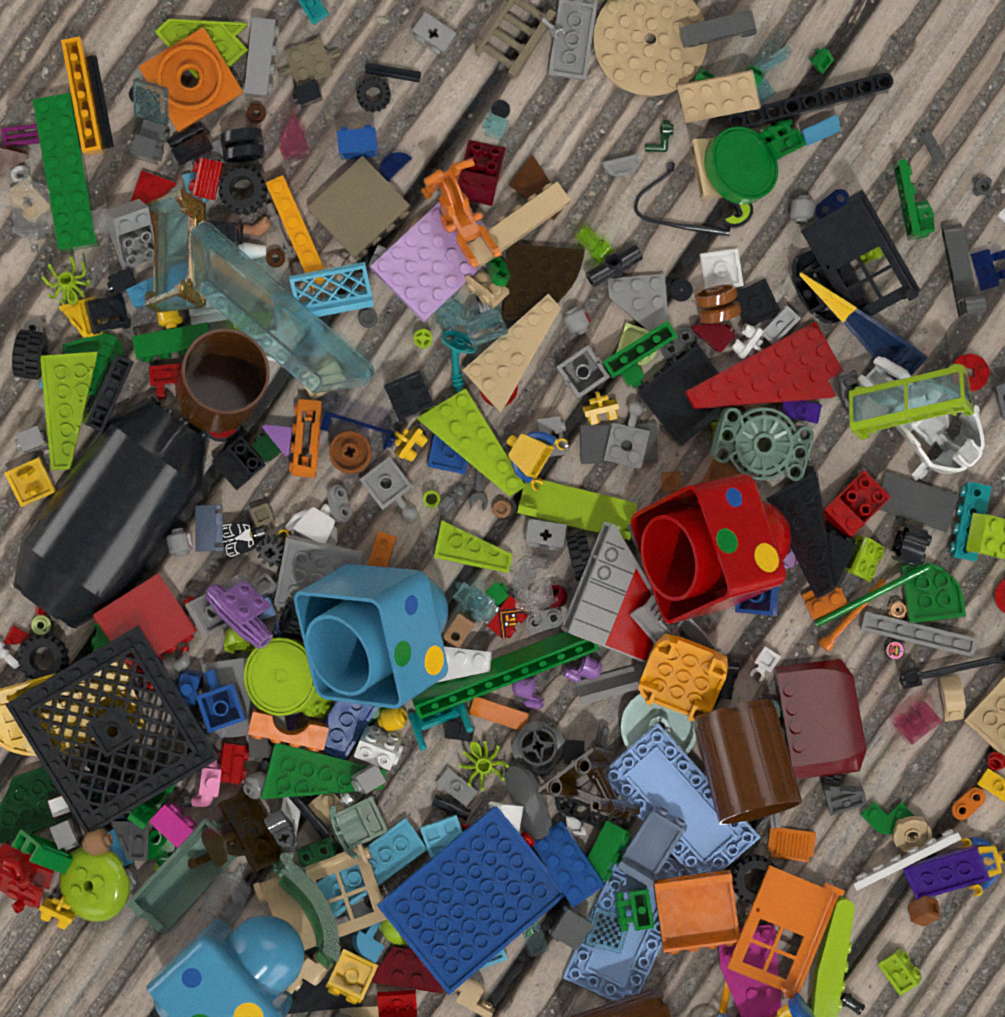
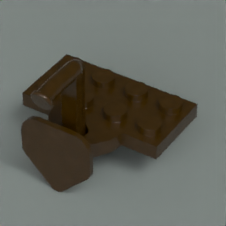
M243 792L218 804L226 822L220 826L218 831L209 827L202 832L201 839L207 853L196 858H190L188 860V867L195 869L197 866L211 860L215 866L221 867L228 861V853L236 857L245 856L254 873L285 859L287 855L282 847L278 845L273 834L268 830L264 822L266 816L257 799H252Z

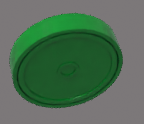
M731 127L713 138L707 146L704 158L707 177L714 189L722 197L733 203L745 205L757 202L769 194L777 182L778 162L768 148V142L762 139L760 134L745 127Z

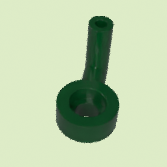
M670 120L661 121V145L645 144V152L668 151L669 138L673 136L674 125L670 124Z

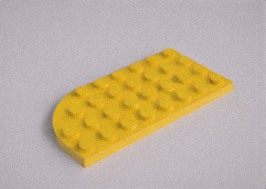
M121 659L110 665L119 667ZM105 668L94 675L103 677ZM108 669L106 678L116 680L118 671ZM122 672L120 681L130 684V674ZM55 674L0 689L1 747L20 755L37 756L5 704ZM88 678L77 685L86 687ZM92 679L90 688L100 690L102 681ZM105 682L103 691L113 693L115 684ZM118 686L117 695L126 697L128 688ZM71 688L63 692L61 695L70 697ZM75 688L73 698L83 700L85 691ZM132 689L130 698L137 699L135 689ZM89 692L87 701L97 703L98 694ZM102 695L100 704L110 707L112 698ZM55 698L45 703V705L53 706ZM59 698L57 708L66 710L68 701ZM115 699L114 707L120 704L124 709L125 701ZM72 702L70 711L80 713L82 704ZM129 702L127 711L137 713L139 704ZM85 705L83 714L93 716L95 707ZM36 708V709L34 710V712L36 713V715H37V712H38V708ZM42 708L40 717L50 719L52 710ZM99 709L97 717L107 712V710ZM55 712L53 721L63 723L65 714ZM69 715L67 724L77 726L79 717ZM128 716L134 726L135 717ZM82 718L80 727L88 729L86 724L91 720ZM139 719L137 728L145 727L144 720ZM41 722L47 731L49 724ZM52 725L50 734L60 736L62 727ZM109 726L108 733L112 736L117 735V727ZM66 728L64 737L74 739L75 730ZM79 732L77 740L87 743L89 734ZM52 739L55 746L58 747L59 740ZM63 741L61 750L71 748L72 744Z

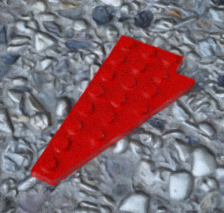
M814 322L687 390L685 394L694 409L832 399L836 397V394L828 380L844 371L819 326Z

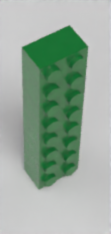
M71 93L32 99L58 250L64 253L98 247L99 240L85 158L81 149Z

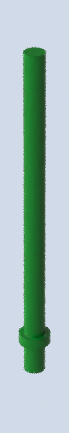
M929 563L919 568L916 566L913 571L815 620V623L820 627L916 577H922V574L932 569Z

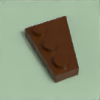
M532 155L509 186L527 200L535 193L538 196L543 192L542 189L551 182ZM562 210L553 215L551 219L554 221Z

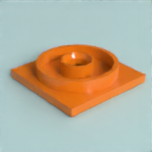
M204 27L138 66L151 89L154 91V88H156L158 93L161 94L158 100L161 101V105L164 106L165 112L178 133L244 93ZM192 69L199 74V82L194 87H186L181 82V76L186 70Z

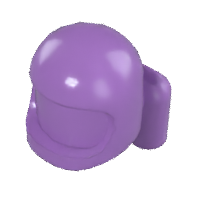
M590 654L582 657L577 667L566 665L563 669V676L574 682H580L582 679L580 676L594 680L600 676L602 664L599 660L590 657Z
M533 676L532 678H526L512 684L513 693L518 697L527 699L524 700L526 707L541 710L545 700L535 695L537 677Z

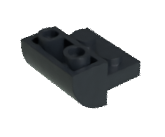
M242 436L212 460V463L236 491L250 479L252 480L266 466Z

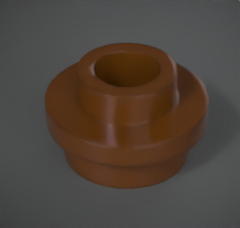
M254 104L248 108L247 117L252 123H261L266 117V111L263 106ZM259 111L260 116L254 117L253 113Z
M271 249L266 255V261L271 267L278 268L284 264L285 255L280 249ZM274 255L279 256V260L277 262H274L272 260Z

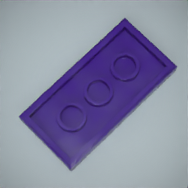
M977 845L914 862L903 868L916 900L923 896L932 897L990 880V875Z

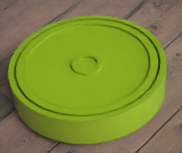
M274 638L264 648L258 649L256 647L248 657L244 669V685L249 698L260 710L276 716L292 715L305 710L316 699L318 693L313 684L303 642L293 638Z

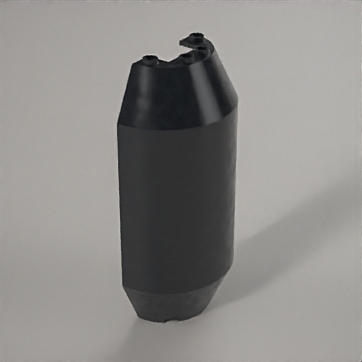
M152 396L150 399L145 398L108 419L103 432H98L22 538L13 583L14 588L19 590L24 597L57 620H61L71 628L77 629L92 620L93 614L125 594L201 487L209 448V441L206 440L207 435L199 429L197 432L188 427L189 422L182 417L176 419L172 416L174 413L165 405L161 408L159 406L161 402Z

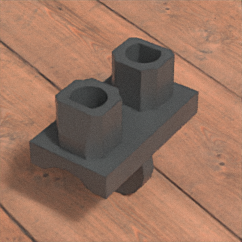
M855 369L846 375L838 376L839 389L841 390L846 407H849V391L860 386ZM863 396L858 397L859 405L863 404Z

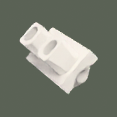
M744 324L740 329V332L746 336L743 342L735 338L729 345L735 352L734 355L744 360L747 355L752 356L755 352L762 351L759 347L763 341L759 338L764 331L758 327Z

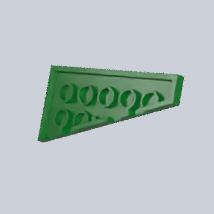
M274 743L260 799L355 792L351 781H353L351 776L367 767V765ZM379 769L385 779L387 770ZM384 783L373 790L383 789Z

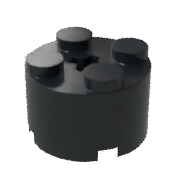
M903 523L901 525L904 527L903 530H898L893 542L892 551H895V556L891 555L892 559L914 567L918 564L922 565L926 558V554H924L926 547L930 545L932 536L928 535V531Z

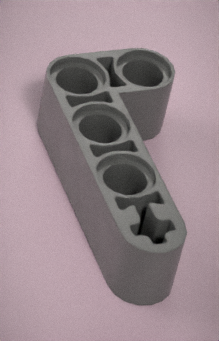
M752 10L687 25L679 29L683 48H691L739 35L740 37H749L757 34Z

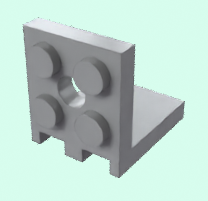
M240 573L221 586L229 590L246 579L243 573ZM207 593L185 605L203 638L229 626L219 617L206 599ZM207 610L212 612L213 618L208 615Z

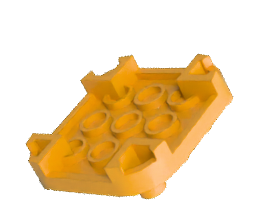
M664 634L657 640L642 673L638 690H640V694L645 699L646 704L651 706L652 703L686 715L688 716L687 720L695 722V719L712 712L723 683L726 681L728 659L725 655L714 649L680 636Z

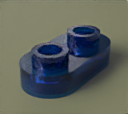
M837 189L818 203L815 208L816 217L820 220L848 204L846 198L849 197L847 191ZM838 195H841L843 197L842 202H839L837 200ZM827 207L828 213H823L822 208Z

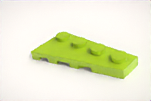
M441 521L434 558L509 573L513 554Z

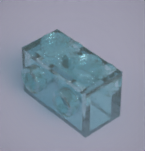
M464 582L453 595L454 600L459 604L457 607L463 610L465 614L470 612L471 617L478 623L483 621L488 625L499 611L495 605L496 601L489 595L484 596L483 592L476 586L471 587Z

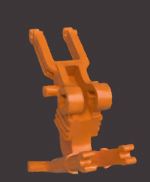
M471 158L453 163L448 171L444 173L439 169L424 178L426 187L421 189V193L424 194V199L427 200L436 192L437 187L440 188L443 195L439 197L441 211L443 212V215H440L441 224L447 233L455 231L457 234L456 244L467 259L469 266L473 268L478 266V261L466 242L481 237L495 258L502 254L500 248L494 243L485 227L476 224V221L483 219L481 212L473 214L468 197L462 192L457 183L462 169L475 166Z

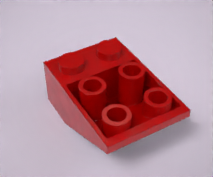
M863 470L823 508L824 518L844 538L845 536L851 538L891 496Z

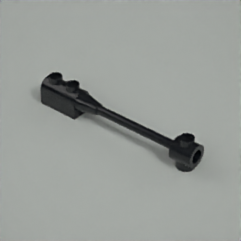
M1005 650L991 657L920 672L919 667L899 671V679L902 689L922 686V680L995 663L1005 664Z

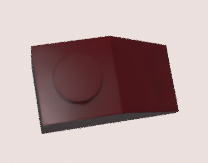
M728 324L694 325L691 328L699 338L719 355L736 336L733 333L735 330Z

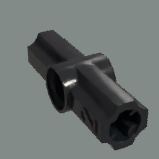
M636 245L629 247L619 254H609L606 256L604 263L585 273L586 278L592 287H596L610 278H620L625 269L643 260V256Z

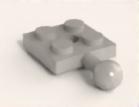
M633 401L628 406V412L630 413L628 426L612 423L604 461L641 469L650 431L635 428L637 416L643 412V406L640 402ZM628 440L632 443L630 451H624L621 448L623 441Z
M390 456L359 479L382 510L395 501L402 510L404 520H415L417 517L416 509L408 506L401 497L413 486ZM384 478H389L392 481V485L388 489H384L381 486V481Z

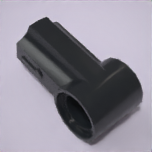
M728 661L726 681H724L718 697L732 700L734 683L739 672V663Z

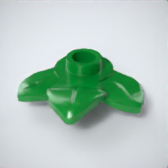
M155 829L149 834L148 860L154 858L161 867L169 858V853L175 852V846Z

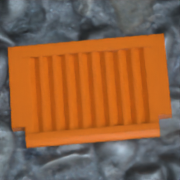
M770 827L767 851L771 852L770 857L809 862V857H813L816 832Z

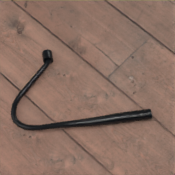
M673 162L667 163L668 172L643 189L635 199V213L647 222L688 231L730 236V229L655 220L643 216L639 212L637 206L641 196L674 172L675 163Z

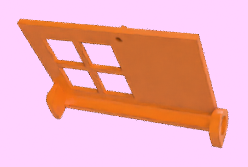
M769 865L727 968L783 991V996L789 999L794 998L795 994L801 991L839 895L843 896L845 890L826 882L821 887ZM760 919L780 926L772 946L753 939ZM784 928L803 936L796 956L776 948ZM750 942L770 950L763 969L743 962ZM774 952L794 960L786 979L767 972Z

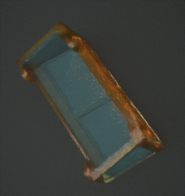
M180 189L146 203L149 207L151 223L154 225V292L148 291L145 294V306L158 313L197 309L206 306V204Z

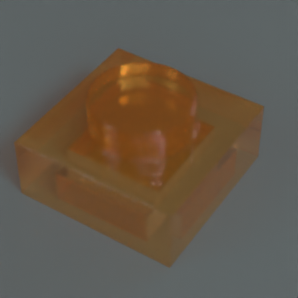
M680 471L661 472L662 492L678 491L681 489Z

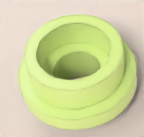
M37 616L32 621V629L36 634H46L51 629V622L46 616ZM40 621L44 623V628L42 629L38 627Z

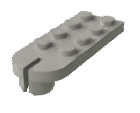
M559 0L556 26L563 29L564 34L558 31L557 37L559 40L553 39L548 76L586 81L598 0Z

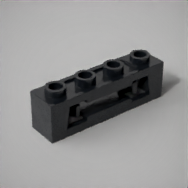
M113 351L83 417L82 422L85 425L103 432L134 364L133 360Z

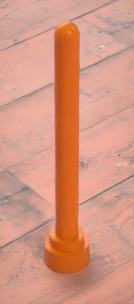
M880 579L868 593L885 585L886 581ZM869 602L853 609L829 636L822 637L817 643L829 653L834 648V641Z

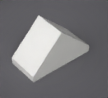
M490 801L488 803L490 808L497 806L519 833L523 806Z

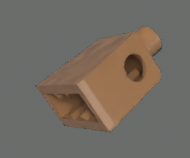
M462 608L443 637L446 640L444 646L460 648L478 620V617ZM454 632L459 633L460 636H456Z

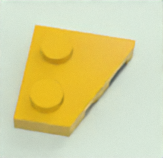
M95 297L79 300V303L75 306L70 304L59 306V310L68 317L71 324L79 330L83 338L96 336L91 331L84 304L86 301L95 300ZM98 319V323L102 324L101 319Z

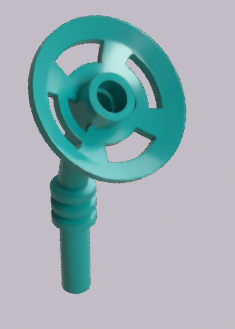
M446 330L442 333L441 339L451 349V378L453 379V387H455L457 394L463 390L462 385H464V382H462L463 378H461L462 374H460L459 354L474 353L478 345L474 339L462 332Z

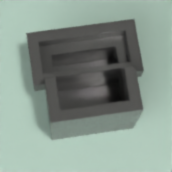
M568 901L552 928L549 929L548 934L553 940L561 941L577 951L593 924L587 917L578 912L579 909L577 907H572Z

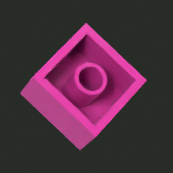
M169 801L149 822L178 848L197 826L195 825L196 821L191 816H185L181 812L182 808L177 803Z

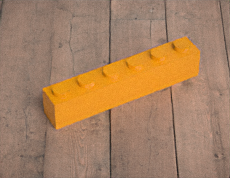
M80 36L61 40L82 153L85 156L105 153L84 42Z
M282 175L266 182L304 272L325 270L284 176ZM317 277L314 280L319 285L325 281L322 277Z

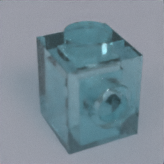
M491 114L490 118L486 117L483 123L484 135L502 142L509 126V120Z

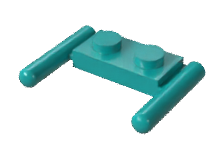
M461 703L423 719H419L417 712L408 715L421 751L427 748L421 732L422 729L424 731L461 715L466 731L471 733L474 730L465 704Z

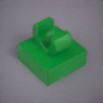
M824 47L821 50H814L817 54L815 58L808 57L816 71L822 75L834 61L829 50Z

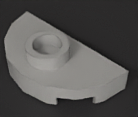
M639 154L602 162V165L610 175L617 178L626 177L637 169Z

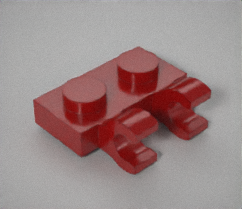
M182 363L149 366L150 386H156L158 400L166 399L165 385L175 384L176 391L177 379Z

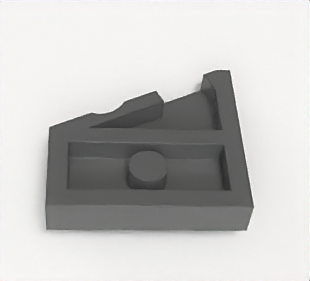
M112 821V826L127 860L148 861L149 824L144 829H141L133 822Z

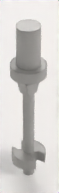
M269 203L266 205L270 215L269 219L278 228L286 246L283 249L284 254L289 253V256L293 257L292 251L295 249L293 245L289 246L281 228V217L277 214L273 203Z

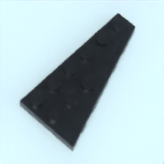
M814 471L767 497L766 500L777 507L787 519L791 530L790 548L816 599L819 600L834 592L835 586L818 472Z

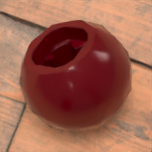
M551 585L545 590L544 601L549 607L560 608L566 604L568 593L561 585Z

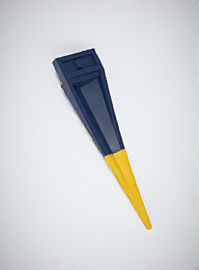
M800 272L803 280L843 322L874 359L879 356L885 357L908 370L910 375L928 359L927 355L911 341ZM888 374V375H889L890 377H892L894 380H899V379L895 378L894 376Z

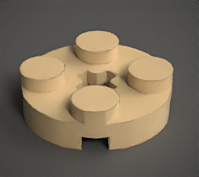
M909 816L898 819L895 822L892 837L895 845L902 849L903 852L908 853L907 851L915 846H918V848L924 846V842L932 838V831L923 817ZM911 832L917 833L912 838L908 835Z

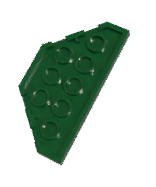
M44 767L12 778L7 793L0 804V844L15 839L20 829L26 833H31L74 817L71 812L52 818L47 800L61 794ZM85 779L81 780V783L91 785V782ZM86 790V796L88 798L89 790ZM93 791L91 799L98 794V792ZM100 795L95 801L101 802L102 796Z

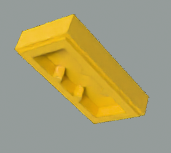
M987 768L977 782V785L1005 802V779Z

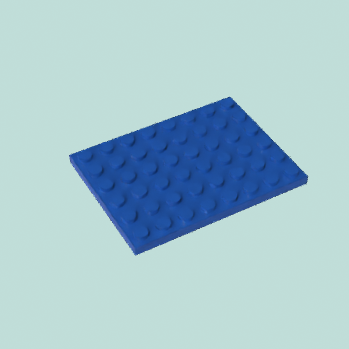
M494 806L376 904V906L446 993L450 995L564 898L565 894L549 870L497 806Z

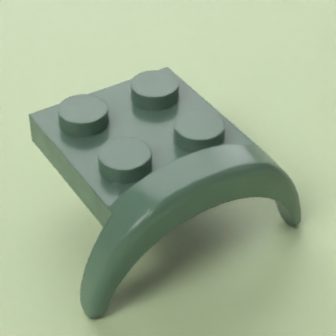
M372 796L337 813L335 805L329 808V820L335 836L343 850L353 859L359 857L353 848L388 832Z

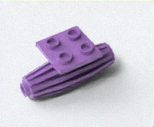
M243 580L229 590L220 584L211 585L207 589L206 599L219 617L240 637L258 649L264 648L271 641L273 635L258 616L270 608L271 604L246 580Z

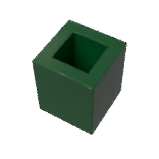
M261 433L253 439L255 442L252 444L253 448L267 464L282 453L267 433L265 435Z

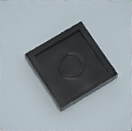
M766 279L737 291L738 296L735 300L740 303L742 311L740 317L743 324L755 326L774 317L780 311Z

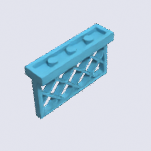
M365 262L289 276L298 320L374 306ZM354 270H363L359 278L352 275ZM340 273L344 277L339 282L333 278L335 274ZM317 277L325 279L321 285L314 282ZM348 278L355 281L351 288L344 284ZM304 281L306 284L301 289L295 286L294 282ZM329 281L337 285L333 291L325 288ZM359 284L365 286L367 290L358 292L355 289ZM310 285L317 288L313 295L306 291ZM340 288L348 291L343 295L336 294ZM321 291L329 295L327 298L322 299L317 297ZM302 295L310 298L309 301L299 303Z

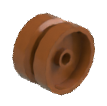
M733 284L709 287L694 295L697 306L702 307L698 311L702 323L726 321L740 315L742 312L740 303L735 300L738 294L736 286Z
M353 431L342 432L336 436L331 442L329 449L330 460L334 467L342 473L350 475L358 474L365 470L371 463L373 455L372 447L368 440L360 433ZM349 450H354L353 457L348 455Z

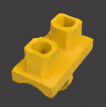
M599 391L595 392L596 398L589 399L590 405L583 407L585 417L588 418L591 425L600 423L599 414L606 412L607 420L618 418L617 409H619L617 400H609L608 395L600 396Z
M413 426L410 431L405 428L401 434L396 431L394 435L398 438L394 444L398 448L394 454L401 459L404 458L412 462L417 453L411 447L414 443L423 447L428 439L422 434L423 431L416 426Z
M64 895L60 900L55 897L53 900L46 897L39 908L41 911L40 919L49 922L53 916L59 919L57 926L63 930L72 923L76 915L70 910V905L65 902L66 897Z

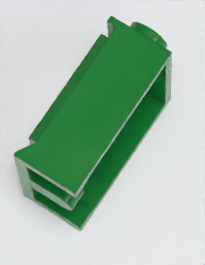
M20 829L11 845L13 848L21 850L22 853L32 854L29 859L30 862L62 874H66L74 859L63 848L58 849L54 841L52 842L34 834L26 833L22 829Z

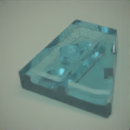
M786 45L784 48L773 52L767 60L762 59L754 66L766 73L787 60L792 53V49L789 45Z

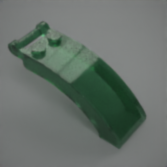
M283 852L279 857V861L273 865V870L281 877L278 884L299 904L306 914L315 935L317 956L315 959L330 971L340 958L339 933L334 914L324 894L306 874V870L291 861V855L288 852Z

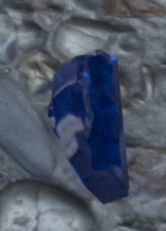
M401 152L391 153L382 161L379 172L389 182L412 160V157Z

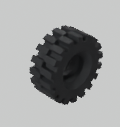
M585 531L565 535L576 582L581 580L591 555Z

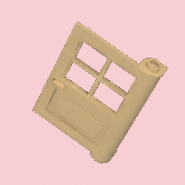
M360 844L358 847L353 848L359 856L356 859L343 852L268 881L253 884L260 903L268 900L272 916L287 921L296 929L302 939L304 951L387 920L376 906L383 898L369 860L372 856L368 847L365 848ZM359 865L365 886L346 893L339 871ZM335 873L342 895L323 902L316 880ZM367 890L374 912L355 919L348 897ZM344 899L350 921L331 927L324 906Z

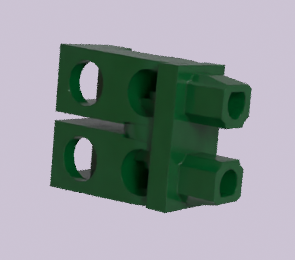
M333 835L296 849L302 868L339 854Z

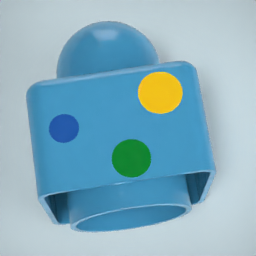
M345 564L295 594L294 604L316 692L322 698L397 709L447 675L448 663L441 633L448 619V603L439 585L427 577L424 572L411 569Z
M262 915L250 918L240 924L234 931L224 921L213 920L160 968L146 988L153 997L154 1006L160 1017H286L293 1002L291 994L286 989L297 979L304 963L303 942L291 924L275 916Z

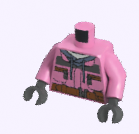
M217 760L197 771L194 797L181 795L180 798H184V803L179 804V806L188 808L192 806L207 807L214 798L218 797L221 768Z

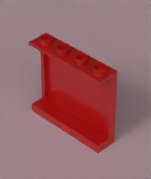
M159 573L93 614L92 617L94 622L99 624L109 641L140 625L160 659H163L161 655L168 652L171 654L179 648L177 645L184 641L186 644L194 639V634L197 631ZM125 659L124 663L127 668L133 670L135 661ZM138 663L136 671L142 673L143 670Z

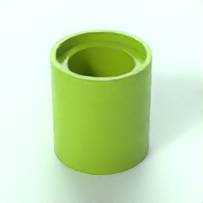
M428 491L424 494L423 502L428 508H436L440 504L441 498L436 491ZM430 494L437 496V502L434 505H429L426 501L427 496Z

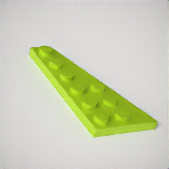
M99 351L41 355L51 471L67 470L72 467Z
M466 388L416 418L509 497L526 487L522 479L515 475L511 461Z

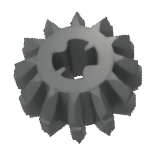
M273 534L271 537L266 535L264 539L258 542L259 546L256 548V551L260 554L257 558L264 559L262 564L268 562L269 567H273L274 564L276 566L281 565L285 543L282 542L283 537L277 539L276 534Z

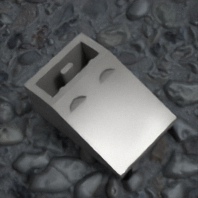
M140 199L104 211L107 228L123 270L158 258L149 207Z

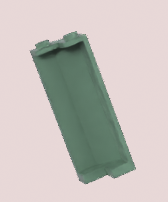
M205 818L126 903L138 917L146 919L158 933L166 934L237 858L227 853L228 861L221 867L215 866L212 860L197 866L195 869L188 867V860L190 858H196L207 853L202 843L201 834L209 827L218 831L221 825L213 819L211 821Z

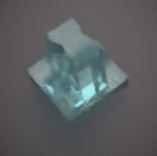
M763 78L757 87L760 104L776 94L768 81Z

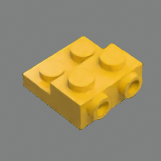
M343 949L325 987L329 988L328 992L335 996H339V993L346 996V1001L352 1004L361 1003L378 965Z

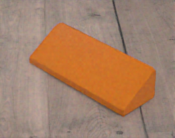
M481 697L473 699L469 711L471 715L519 731L527 723L529 713Z

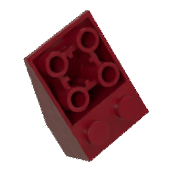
M473 140L468 141L464 160L472 158L475 166L462 169L458 180V185L468 197V201L493 206L506 151L505 147Z

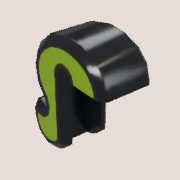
M732 202L737 214L721 221V224L724 228L731 230L743 227L750 221L753 215L752 204L743 205Z

